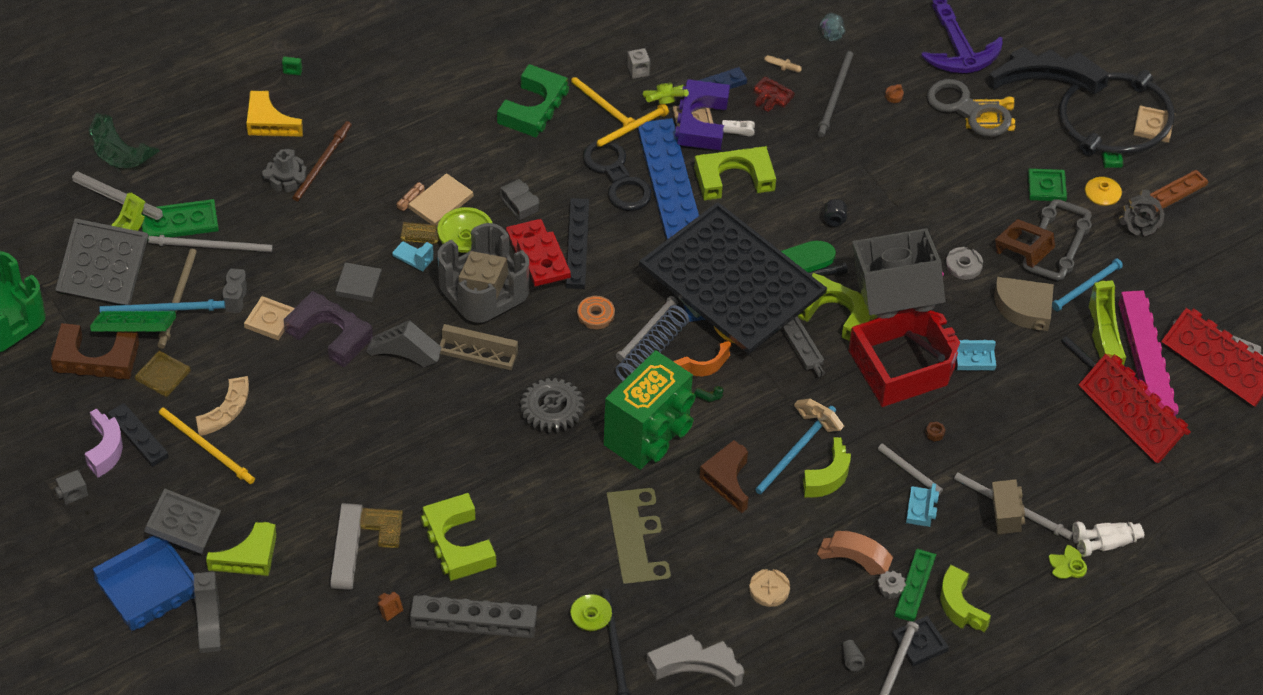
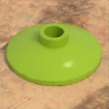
M598 595L582 596L573 603L571 608L573 622L581 629L588 631L599 630L605 627L612 617L611 605L606 599Z

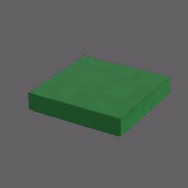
M1028 169L1030 200L1053 201L1058 199L1066 202L1065 170Z

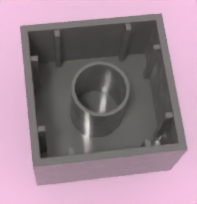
M927 228L852 241L857 282L869 315H876L879 318H890L895 316L898 310L913 308L915 311L925 312L934 309L936 304L945 302L942 264Z

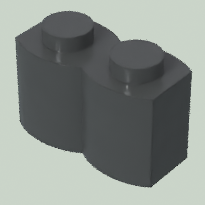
M520 179L500 187V198L518 220L538 212L540 204L538 197L533 195L528 185Z
M230 269L226 275L227 284L223 289L225 311L240 313L244 306L243 298L247 293L246 275L242 269Z

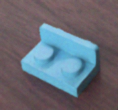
M932 483L931 489L911 486L906 523L930 527L931 519L936 518L937 508L933 507L934 503H938L939 492L935 491L936 484Z

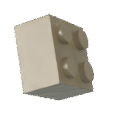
M471 251L459 275V283L466 280L467 287L471 290L477 288V291L487 289L488 284L491 283L496 289L497 300L508 276L507 258Z
M1016 479L992 482L997 534L1022 532V525L1025 524L1024 504L1022 505L1021 486L1017 487Z

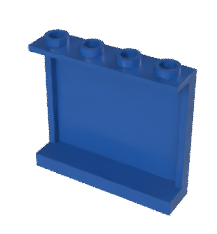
M152 536L93 568L95 581L131 631L142 628L153 619L160 618L166 612L173 608H178L184 602L195 598L194 575L170 542L157 536Z

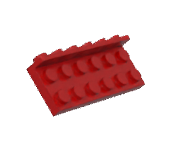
M1185 308L1161 342L1256 407L1263 397V356L1256 351L1252 353L1247 350L1249 346L1242 341H1234L1232 339L1233 335L1228 331L1223 330L1221 332L1216 328L1218 325L1212 320L1208 319L1205 321L1202 319V314L1193 308L1191 311Z
M1105 353L1079 386L1156 463H1160L1184 434L1189 435L1191 433L1187 428L1188 424L1181 418L1175 417L1173 415L1175 413L1174 410L1167 405L1164 406L1160 402L1162 399L1156 393H1151L1147 389L1149 386L1144 381L1138 380L1135 377L1136 373L1131 368L1125 367L1122 364L1123 360L1119 356Z

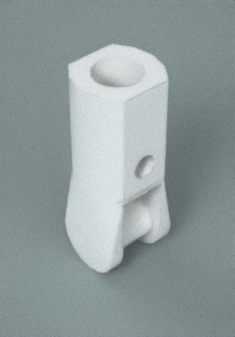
M723 120V133L754 135L753 128L755 123L752 121Z

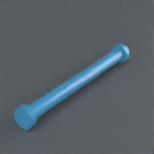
M1117 258L1114 259L1112 264L1064 297L1054 300L1052 308L1057 312L1060 311L1062 306L1089 289L1095 282H1099L1115 270H1120L1123 267L1122 262Z

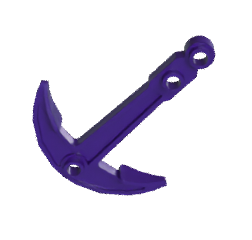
M933 0L932 6L936 10L941 24L945 27L958 57L947 58L946 53L935 54L923 52L921 56L935 67L950 72H975L990 65L1001 51L1002 37L988 44L984 51L974 53L957 24L956 17L950 5L947 4V0Z

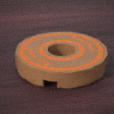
M591 296L582 300L578 305L577 317L579 322L585 324L590 329L605 328L614 320L615 308L613 303L607 298ZM599 311L600 314L594 315L591 312Z

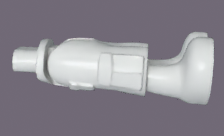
M1074 522L1072 527L1074 543H1078L1077 550L1081 553L1082 557L1090 556L1092 551L1097 549L1102 552L1109 551L1144 538V532L1140 523H1101L1094 525L1092 530H1087L1082 522Z

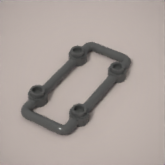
M1055 199L1050 202L1048 207L1042 209L1040 228L1046 229L1048 224L1055 220L1056 207L1084 215V218L1077 221V233L1067 256L1059 261L1058 267L1060 271L1056 273L1038 266L1033 268L1027 266L1026 256H1024L1023 267L1027 271L1059 281L1064 279L1066 274L1073 270V258L1083 236L1090 232L1092 214L1086 208ZM1035 235L1031 245L1040 237Z

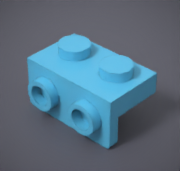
M959 340L960 345L956 358L957 370L996 369L994 340Z

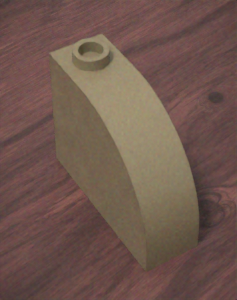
M997 277L994 293L995 304L999 312L1010 322L1024 328L1048 331L1051 321L1054 284Z

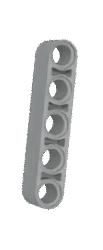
M344 503L341 505L331 576V589L352 590L363 505Z

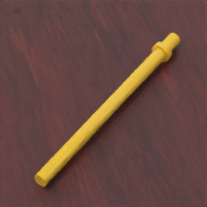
M165 408L160 409L159 414L235 472L239 479H244L249 484L255 481V478L248 473L246 468H241Z

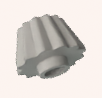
M886 571L878 579L881 594L888 599L898 597L906 586L905 578L901 576V573H896L895 571Z

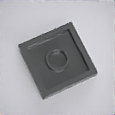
M345 263L335 291L336 296L373 302L382 275V269Z

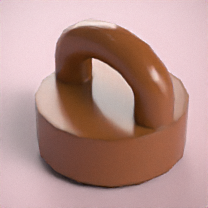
M897 84L887 88L885 97L889 102L897 103L903 99L902 85Z

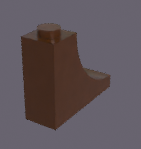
M733 440L700 466V478L739 512L743 513L748 507V497L741 490L737 476L742 467L747 464L748 451L743 445H739Z

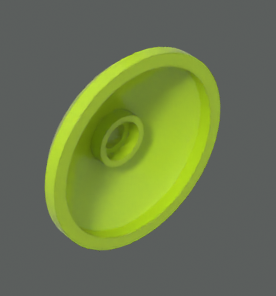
M469 207L457 208L449 211L440 219L438 223V237L443 244L453 240L458 245V252L468 253L471 250V230L478 225L492 223V220L487 214L478 209Z

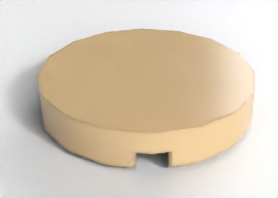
M764 569L755 573L751 578L749 586L752 598L757 603L768 607L784 603L790 592V583L785 574L774 569L773 571Z

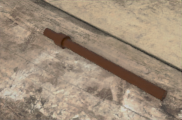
M346 121L341 129L337 130L333 135L334 139L292 198L295 201L300 200L338 144L343 142L347 131L352 126L350 122Z

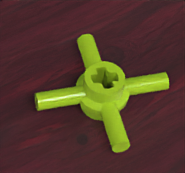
M672 83L657 85V90L644 91L643 96L647 102L659 100V104L675 102L674 97H687L689 92L687 89H682L684 85L673 87Z

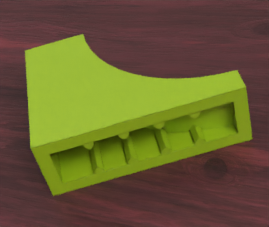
M255 522L250 535L238 546L222 552H208L206 559L208 570L269 576L277 536L275 524Z

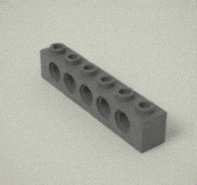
M426 595L414 596L411 628L534 638L537 606L529 604L516 605L507 602L471 601L469 599L459 600L448 597L436 598Z

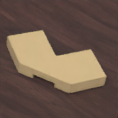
M812 399L797 400L794 404L804 419L818 418L827 432L841 431L844 427L834 411Z

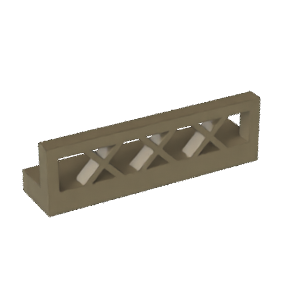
M446 324L443 326L440 354L512 370L518 354V341ZM446 343L455 345V348L451 350L444 347ZM472 348L474 352L467 354L463 352V349ZM484 352H489L492 354V356L485 358L482 357L481 354ZM503 356L511 357L509 363L502 362L499 358Z

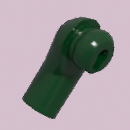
M716 386L713 391L708 392L698 387L694 394L697 398L706 402H713L723 397L724 389L721 386Z

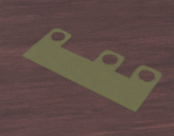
M652 488L608 492L607 498L623 584L668 579L671 576L669 564L666 561L648 563L643 539L644 534L661 532L660 518L658 516L639 517L637 508L638 506L654 505L656 503L654 490ZM642 492H649L652 495V499L649 502H642L639 499V495ZM647 520H654L657 522V528L648 530L644 524ZM655 566H664L666 573L663 576L655 575L653 572Z

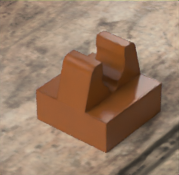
M393 592L390 595L383 593L378 597V600H380L378 605L382 617L386 621L403 611L401 600L397 593Z

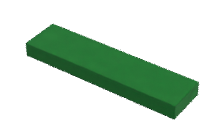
M916 549L895 617L911 622L915 621L936 554Z

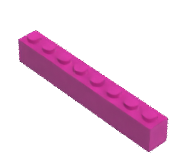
M1144 290L1121 292L1119 307L1138 379L1144 381L1149 386L1147 389L1151 393H1156L1162 399L1160 402L1164 406L1167 405L1175 412L1173 415L1175 416L1178 414V405L1174 403V390L1169 385L1170 375L1165 370L1166 361L1161 355V343L1157 341L1158 333L1157 328L1153 326V313L1149 311V299L1145 297Z

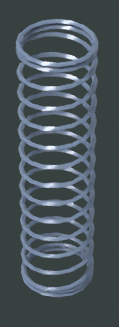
M676 305L670 306L668 311L656 322V325H653L651 330L643 336L639 344H636L634 349L630 351V354H627L626 358L618 364L616 373L622 381L625 378L620 374L619 367H622L625 374L629 376L624 368L628 369L631 373L635 368L629 365L627 360H631L637 367L640 365L632 359L631 355L637 356L642 363L645 361L641 356L637 355L636 350L641 351L646 358L649 357L648 353L641 350L640 345L645 346L650 353L654 352L652 348L645 345L644 340L649 341L661 353V351L665 350V346L669 345V341H673V336H677L678 332H681L682 327L689 323V316L685 310ZM671 308L680 310L685 315L687 322L681 314L671 311ZM671 312H674L681 316L685 323H682L678 321L676 318H674ZM665 317H670L676 325L680 326V330H677L673 324L666 321ZM661 321L666 322L672 330L676 331V334L673 335L668 328L662 326ZM657 326H661L668 335L672 336V339L669 340L664 333L657 329ZM653 331H657L668 343L664 344L660 338L653 334ZM649 336H653L664 348L660 349L656 343L649 339Z

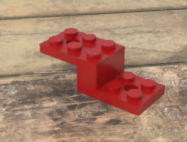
M542 219L506 227L514 253L523 250L529 258V274L534 286L571 278V272L554 232L547 233Z

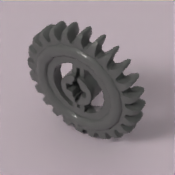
M546 378V382L539 380V384L533 383L532 388L528 387L526 392L522 394L523 399L520 401L521 412H523V418H527L528 424L533 422L534 428L540 424V430L543 431L544 427L547 426L550 433L552 427H555L558 433L559 426H562L564 431H566V423L573 427V421L579 422V417L583 416L585 408L582 393L577 391L576 386L571 387L572 383L567 382L565 384L563 379L557 381V378H554L551 381L549 378ZM547 395V396L544 398V404L539 407V405H538L539 400H540L543 396ZM566 401L567 405L561 411V403Z

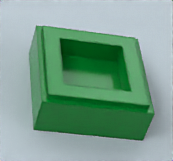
M283 56V73L301 75V59Z
M1102 152L1104 168L1123 167L1121 154Z

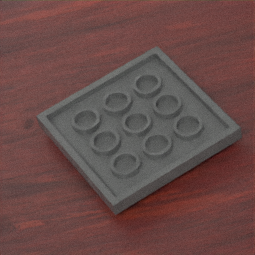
M75 218L55 291L118 305H130L148 234L146 232Z

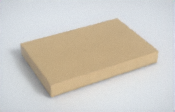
M446 173L411 201L408 207L436 227L446 213L460 208L471 199L473 191Z

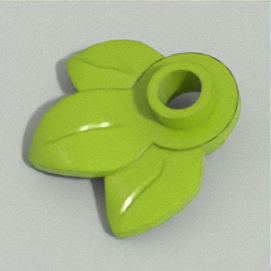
M1066 546L1064 555H1049L1050 564L1055 568L1052 574L1058 578L1067 579L1071 576L1080 578L1087 572V566L1082 560L1081 553L1072 546Z

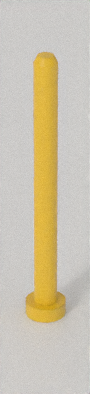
M573 77L571 79V82L622 122L623 127L635 121L631 117L627 118L578 78Z
M660 104L658 109L599 139L596 144L601 147L638 128L645 122L651 121L660 115L664 117L669 114V109L665 104Z

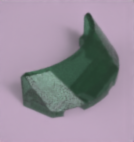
M96 113L89 127V135L93 137V147L102 160H105L112 166L132 168L144 163L160 151L158 148L149 147L144 143H140L138 148L128 146L117 134L112 117L109 115Z

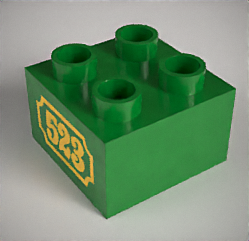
M655 350L605 398L604 446L639 470L651 459L655 462L660 461L669 448V441L675 435L680 438L684 437L693 425L694 419L690 416V408L696 397L692 393L693 374Z

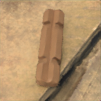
M420 182L416 183L402 197L403 199L397 202V208L405 211L408 208V204L424 192L425 186Z

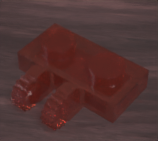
M766 76L755 86L754 90L760 94L755 101L757 106L763 104L766 98L769 99L764 106L766 111L772 109L775 103L785 107L794 97V91Z

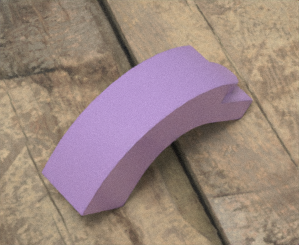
M95 409L90 412L93 426L103 436V439L99 445L85 453L87 466L98 478L112 469L118 462L122 453L123 443L117 420L114 417L109 420L105 414H101Z

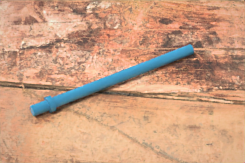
M209 299L205 302L100 306V312L197 309L214 311V309L225 308V301Z
M830 406V407L828 408V409H830V410L836 412L835 407ZM819 420L812 425L757 486L755 491L758 494H762L819 431L823 426Z

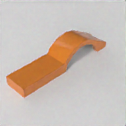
M730 341L721 343L719 354L714 359L706 362H698L687 356L673 362L693 374V376L703 377L712 375L730 357L729 348L731 343Z

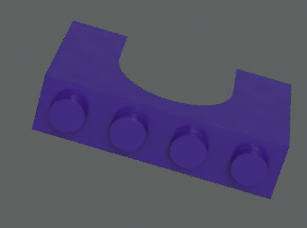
M687 79V84L682 89H687L689 94L687 97H684V100H680L679 110H682V113H678L677 123L680 126H676L675 137H678V145L721 150L724 125L699 121L692 115V112L706 107L727 110L730 85Z

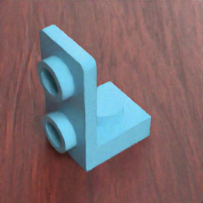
M401 242L393 251V256L424 271L433 260V245L426 242L422 248L417 249L405 242Z

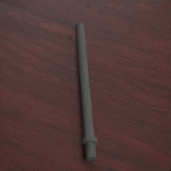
M847 51L823 120L819 123V137H824L830 127L829 121L853 57L851 51Z

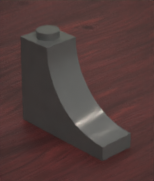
M409 320L373 336L366 352L371 356L376 354L400 355L415 361L422 367L435 364L439 360L442 347Z
M215 572L194 573L200 653L221 651L219 597Z

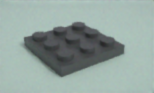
M164 489L144 532L202 554L221 510Z

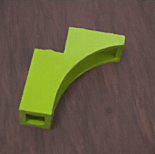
M1113 280L1095 282L1089 303V309L1095 323L1092 334L1100 359L1105 353L1110 355L1116 354L1123 360L1122 364L1124 365L1126 355L1122 347L1116 321Z

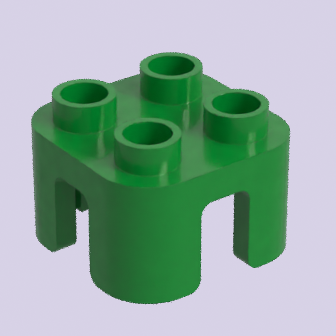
M0 251V352H3L39 328L46 318L38 280L33 275H30L24 279V285L16 259Z

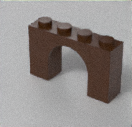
M61 323L51 357L54 372L130 379L139 346L138 331H118L111 351L103 356L93 358L86 357L79 352L83 338L81 326Z

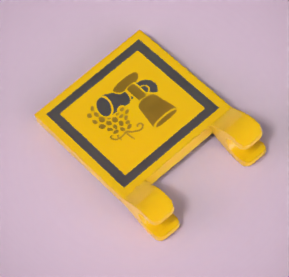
M1006 97L1001 100H974L981 105L995 103L1004 106L1007 110L1014 108L1013 97ZM993 111L984 112L976 119L977 123L984 128H996L1004 122V120L1002 121V115ZM966 118V129H971L969 119ZM1012 118L1011 125L1008 128V131H1013L1015 129L1014 118Z

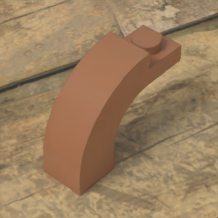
M835 531L832 538H824L818 551V556L821 559L846 557L855 560L870 575L885 574L893 559L891 554L878 542L864 535L849 531Z

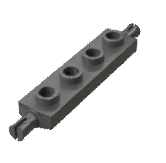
M796 316L781 329L805 369H814L817 376L821 377L825 374L821 367L824 364V359L798 316Z

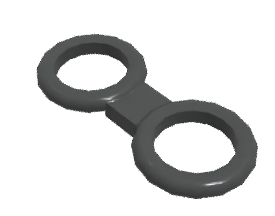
M954 79L941 80L932 85L928 91L927 98L932 107L942 112L957 111L958 114L969 119L971 129L979 135L987 137L998 136L1007 131L1011 125V114L1004 106L995 103L981 105L970 99L968 87L960 81ZM953 87L962 93V98L953 104H943L935 98V94L942 88ZM993 111L1000 113L1004 118V122L1000 126L990 129L981 127L976 119L984 112Z

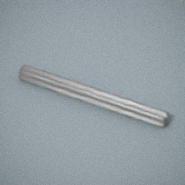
M78 171L73 174L74 182L124 204L126 193ZM145 203L142 213L160 220L163 216L162 210Z

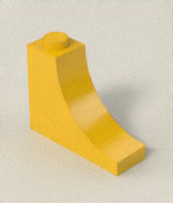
M269 91L250 92L247 116L248 135L303 136L302 119L291 118L278 112L269 100Z

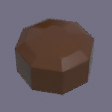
M936 421L928 424L925 433L928 439L935 442L943 439L946 430L943 424Z

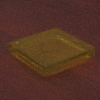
M158 351L135 375V379L167 397L188 375L190 367Z

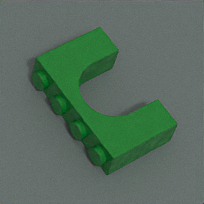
M529 64L521 75V88L541 95L545 101L537 106L527 107L505 100L497 111V124L537 137L540 132H543L547 120L552 118L555 108L560 106L562 97L567 95L569 86H567L566 77Z

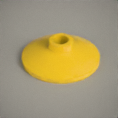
M1107 177L1093 178L1088 181L1085 187L1088 199L1102 206L1117 203L1122 194L1119 184Z

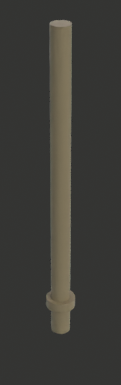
M195 249L189 250L172 303H180L197 253ZM172 324L167 331H160L158 337L160 339L157 346L161 349L165 348L166 342L170 339Z

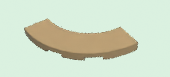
M248 376L228 379L229 388L222 405L204 415L196 416L200 436L223 428L238 416L248 398Z

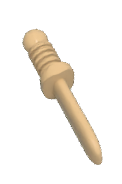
M772 56L765 57L767 62L781 66L783 71L786 69L796 72L801 71V66L790 63L788 59L784 61Z

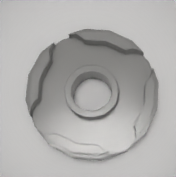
M967 247L955 248L949 252L946 258L948 272L958 279H973L982 271L983 259L974 249L969 250ZM961 261H966V262H968L969 264H968V265H963V264H961L960 262H961Z

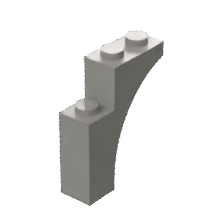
M691 634L647 653V665L656 680L679 672L695 671L718 676L734 687L742 684L743 667L740 663L737 664L732 649L730 647L727 648L724 641L702 650L700 642L695 641Z

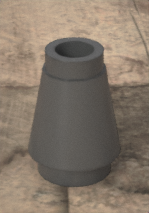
M853 640L845 641L843 643L845 666L851 671L862 669L865 657Z

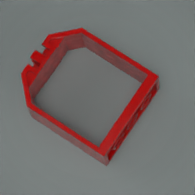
M909 308L899 311L893 317L878 318L852 327L848 351L881 407L948 385L956 366L955 361L958 356L957 350L960 341L952 327L943 329L941 326L947 324L943 314L932 310L919 312ZM907 331H911L927 337L931 346L945 355L943 362L891 379L872 346L905 336Z

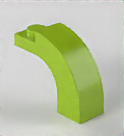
M128 193L120 215L111 226L138 231L145 218L141 215L145 201L133 193Z
M833 438V462L831 465L820 470L804 471V498L821 497L831 494L845 482L849 472L851 453H846V447L842 445L841 438Z
M950 565L944 576L941 589V604L945 614L954 624L962 629L967 623L974 629L985 632L989 626L991 615L971 606L965 601L962 591L967 585L969 574Z

